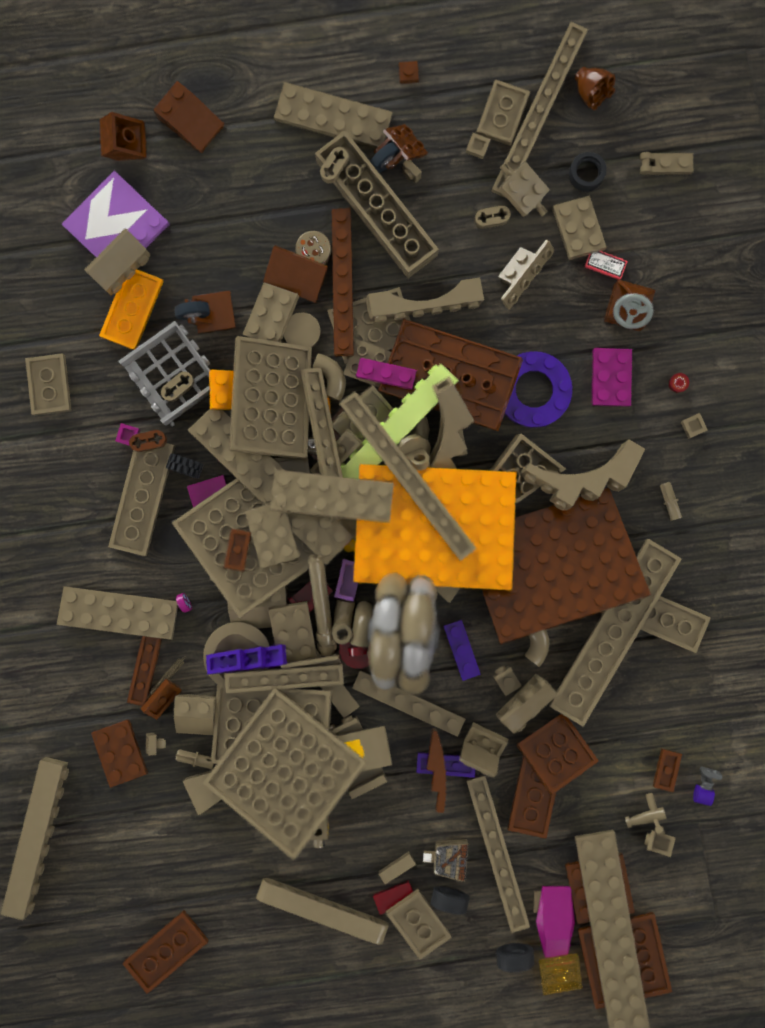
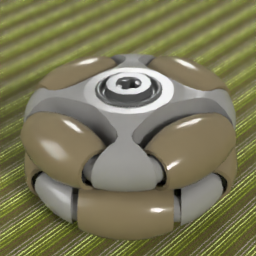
M389 573L378 583L376 590L377 603L373 616L369 621L368 642H370L369 659L371 675L375 686L380 691L389 692L399 684L401 689L407 694L417 695L422 693L429 684L430 665L435 648H438L439 624H437L435 608L437 587L432 579L424 575L414 577L408 585L400 574Z

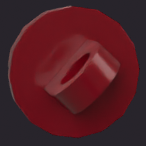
M350 642L340 644L339 653L347 666L362 669L370 665V644L369 647L355 646Z

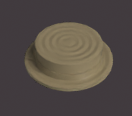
M232 622L222 625L210 635L205 644L203 652L205 669L207 671L206 655L238 649L270 647L265 635L251 624ZM225 673L209 675L215 683L225 688Z

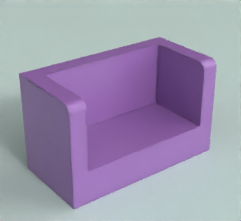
M343 559L335 593L336 598L354 601L358 583L354 582V561Z

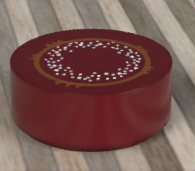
M677 373L670 378L669 387L673 392L681 393L689 387V379L685 374Z

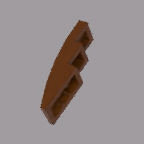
M432 728L426 767L427 770L433 771L431 790L438 792L436 812L444 813L446 770L436 728Z

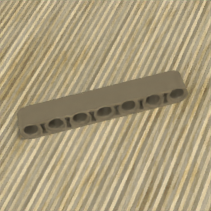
M270 878L262 879L256 899L260 902L377 945L383 944L389 924L382 919Z

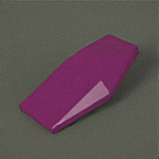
M542 886L536 925L545 958L568 957L575 925L570 886Z

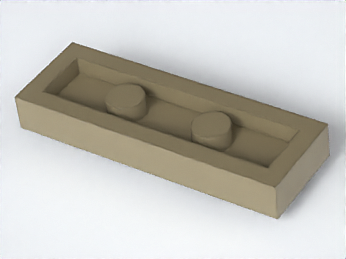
M349 429L336 441L340 465L362 443ZM318 462L310 469L313 474L321 475Z

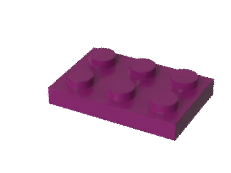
M594 348L592 361V406L630 407L632 349Z

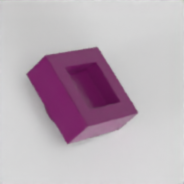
M121 423L115 441L130 446V438L135 434H139L141 429Z

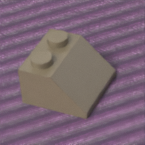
M178 694L175 696L174 722L176 733L213 735L216 696Z

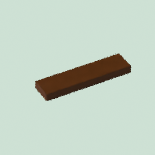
M142 636L127 703L143 706L147 702L162 642L161 638Z

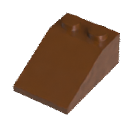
M178 81L153 109L159 121L200 153L203 152L225 125L205 104Z

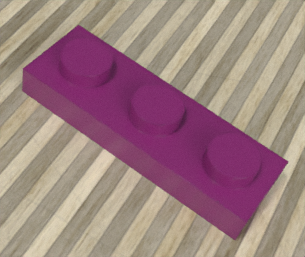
M360 357L356 378L413 390L417 370Z

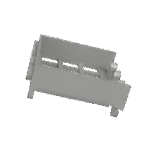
M175 321L118 361L125 367L130 378L140 388L142 395L147 398L152 409L159 415L160 421L166 426L170 424L171 427L175 425L173 420L210 395V385L202 391L196 385L206 375L209 377L210 369L208 366L210 362L205 355H199L197 352L200 349L193 339L189 341L186 336L189 334L182 324L178 325ZM177 332L184 343L171 350L165 339ZM162 342L169 353L157 361L150 350ZM187 346L194 357L182 365L175 354ZM147 352L154 364L142 371L135 360ZM172 357L179 368L167 375L160 364ZM197 361L204 370L202 374L194 378L195 383L193 387L198 394L187 402L181 396L179 399L183 404L171 412L166 405L168 401L163 400L156 389L169 382L171 378L181 371L187 372L185 368ZM157 367L164 376V379L153 386L146 377V374Z

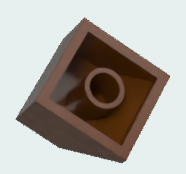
M110 112L100 119L102 157L114 160L146 158L145 121Z

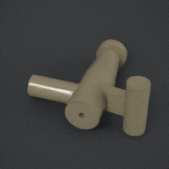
M653 793L646 794L650 811L633 817H625L627 826L632 828V825L654 822L656 833L659 836H664L665 830L658 821L667 819L663 807L657 808Z

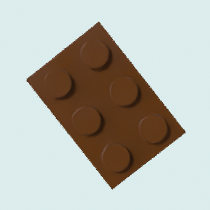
M129 719L91 732L110 788L148 774Z

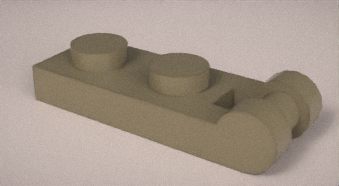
M643 152L640 154V161H642L640 174L669 175L693 173V153Z

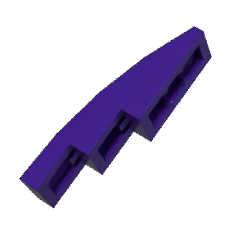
M276 645L245 650L238 649L206 655L207 675L287 665L286 646Z

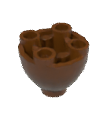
M582 67L575 76L582 100L593 110H596L606 98H610L615 92V75L607 70Z

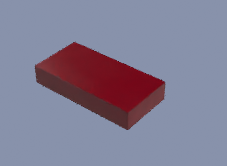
M409 880L373 894L380 915L386 913L388 909L413 892Z

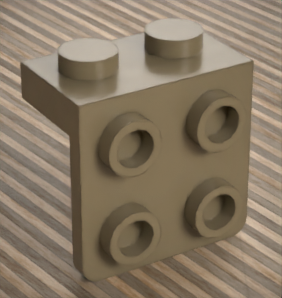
M473 722L464 738L459 760L464 765L481 771L484 775L495 777L499 758L508 743V738Z

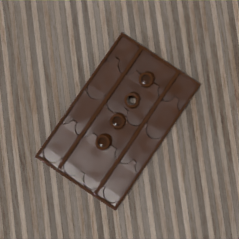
M403 319L388 364L417 370L413 390L380 383L378 390L387 395L403 399L408 393L412 395L417 390L415 386L421 379L425 381L430 376L428 372L434 365L439 366L443 364L459 380L455 387L474 419L473 424L499 431L523 359L519 356ZM439 403L432 410L440 412Z

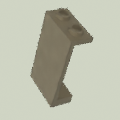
M351 715L341 720L342 723L337 726L334 724L330 725V732L334 735L363 730L358 717L352 718ZM382 767L359 773L349 787V794L352 799L387 782V777Z

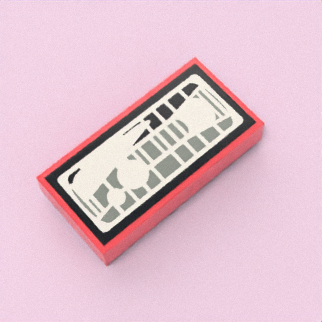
M599 251L589 254L584 267L620 280L627 261Z

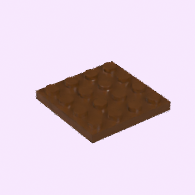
M649 912L631 916L630 920L644 998L671 993V983L655 914ZM591 926L578 928L577 931L594 1006L596 1009L604 1008L605 1004Z

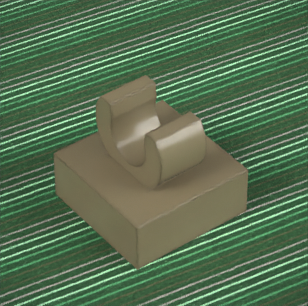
M146 733V753L148 755H156V748H166V740L164 738L156 739L155 733Z

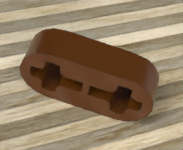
M159 430L148 431L133 435L129 440V445L136 452L154 450L164 447L167 437ZM156 434L162 437V439L159 440V444H157V442L155 441L150 442V439L156 438ZM138 438L141 441L147 442L141 444V448H138V446L134 445V443L137 442Z

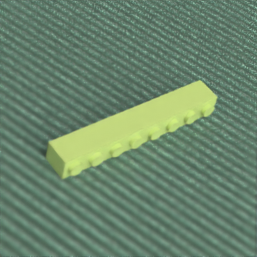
M443 364L439 366L434 365L428 372L430 376L425 381L421 379L416 384L415 388L417 390L412 395L408 393L402 399L403 405L399 409L395 407L388 414L390 418L386 423L383 421L380 423L396 445L438 403L432 386L449 376L454 385L459 381ZM366 439L361 443L364 446L359 451L356 449L349 456L351 460L346 465L344 463L341 464L344 478L359 479L360 464L379 465L383 461Z

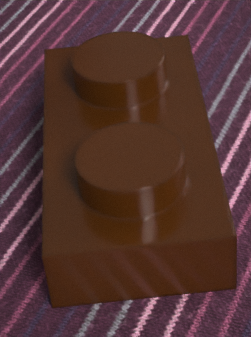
M231 529L224 563L225 569L244 572L251 532Z
M165 679L141 707V710L157 720L172 703L175 696L182 691L181 688Z
M661 748L653 782L654 788L674 792L682 757L681 753Z

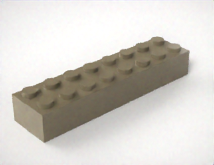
M344 130L315 152L316 162L322 167L331 151L336 147H342L347 151L348 162L333 184L406 277L410 278L438 256L439 249ZM340 154L339 156L335 155V163H337L339 159L343 160V154ZM334 167L329 172L325 171L327 176H333L332 170Z

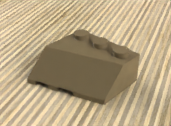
M522 434L515 435L489 470L516 472L515 503L520 502L540 487L535 483L527 482L520 475L523 468L529 463L542 470L557 474L566 470L565 467Z
M535 674L495 715L513 733L520 732L525 728L526 723L531 718L533 719L558 693L542 677Z

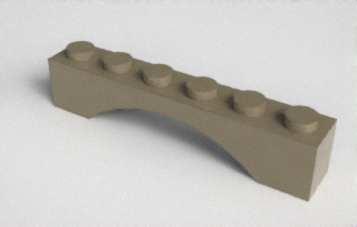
M480 278L461 280L447 294L428 301L406 300L388 291L370 293L366 298L370 321H376V323L385 322L389 318L401 320L409 315L421 317L424 313L429 312L435 315L442 313V310L455 312L461 310L462 307L474 309L478 308L484 301Z

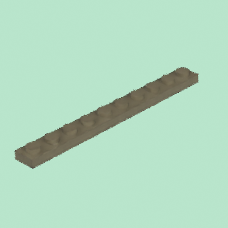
M573 22L570 23L505 160L512 170L517 169L523 162L527 161L588 29ZM502 169L495 181L492 192L505 197L499 190V187L505 182L507 177Z
M354 392L339 404L457 558L461 561L477 548L358 394Z

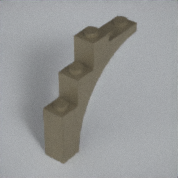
M449 376L432 386L440 408V429L436 444L429 456L430 465L428 468L457 469L452 457L459 456L467 450L458 430L465 429L474 422L473 417Z
M628 439L621 444L616 454L604 466L593 471L573 475L557 474L542 470L529 463L523 468L520 475L527 482L540 486L541 490L545 493L553 494L550 501L554 503V506L560 510L567 511L573 507L579 494L586 500L594 501L600 497L605 485L609 489L618 492L626 488L645 448Z

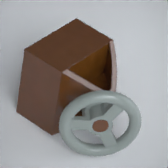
M618 280L613 287L604 321L641 331L653 316L652 301L655 290Z

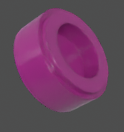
M185 593L176 596L177 604L182 612L186 613L192 610L190 600Z

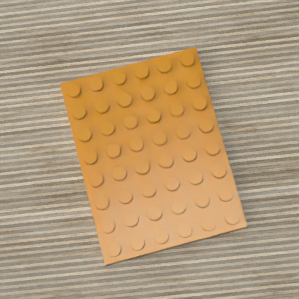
M360 464L359 479L394 483L389 523L357 520L354 582L378 584L389 573H398L404 577L408 585L414 577L424 575L432 579L437 587L512 590L516 472L443 468L416 470L477 548L460 561L386 465Z

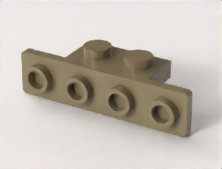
M545 240L535 254L520 247L498 276L500 281L510 285L501 297L507 309H511L518 301L520 295L529 287L530 282L539 274L547 260L552 257L554 249L550 241Z

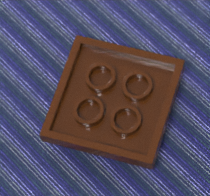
M560 714L517 744V747L550 795L599 762L572 722L563 714Z
M618 853L629 914H632L635 911L624 857L622 853ZM579 861L567 863L565 868L568 883L571 887L577 924L590 922Z

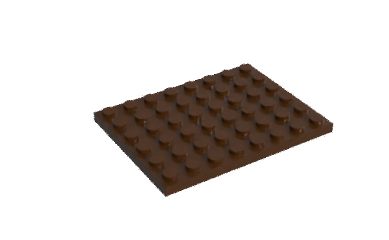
M609 488L603 489L600 497L594 501L578 497L573 507L567 511L560 510L553 505L514 518L512 590L482 589L500 645L651 595Z

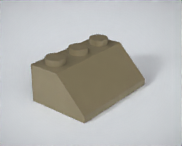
M125 228L84 270L105 291L112 295L120 291L122 284L126 280L131 279L140 266L148 262L150 253Z
M287 587L282 588L242 618L238 617L228 603L230 623L244 622L258 629L272 628L268 609L269 607L288 604Z

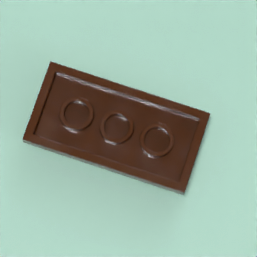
M524 756L522 757L507 829L547 839L556 792L550 795Z
M183 910L122 964L148 994L207 944L209 940Z

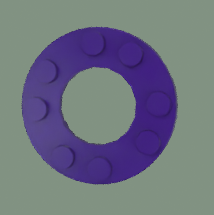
M532 351L519 354L517 356L521 357L523 362L507 404L505 416L512 422L524 427L539 428L547 426L559 419L570 404L572 397L570 375L558 359L547 353ZM530 371H538L545 374L552 384L550 400L538 408H530L523 405L516 395L518 379L524 373Z

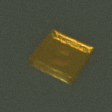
M577 953L538 960L544 995L582 989Z

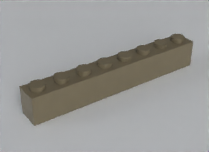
M48 757L41 759L39 762L0 915L24 920L34 910L35 902H33V899L40 887V883H38L39 876L42 875L45 868L43 860L49 852L50 845L47 844L49 837L51 838L54 832L53 820L59 813L57 805L64 793L62 785L63 781L68 777V762Z

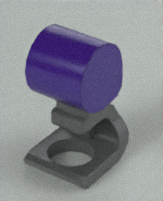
M701 766L702 784H696L693 800L696 803L711 806L715 797V792L712 789L714 785L712 778L721 780L722 774L717 770Z

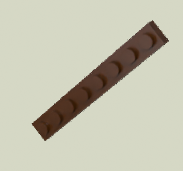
M351 208L332 209L334 355L354 356Z

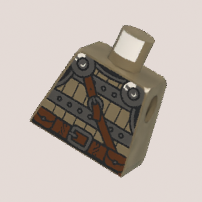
M467 839L436 841L435 851H423V862L434 863L433 870L436 875L465 882L468 841Z

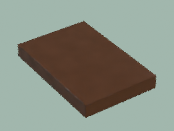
M275 245L272 249L263 282L297 293L299 297L316 303L328 266Z

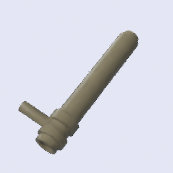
M313 554L309 556L308 565L317 625L316 640L319 641L317 647L322 656H331L335 654L338 643L332 635V620L324 559L321 558L320 554Z

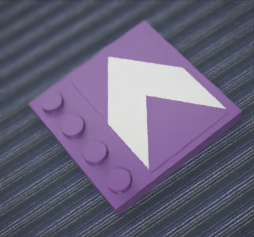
M113 171L62 225L97 257L125 228L147 248L169 225V222L118 173Z

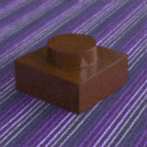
M418 61L399 62L400 84L419 83Z

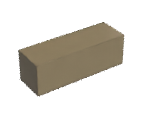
M407 852L379 870V876L384 884H387L415 866L416 861L411 853Z

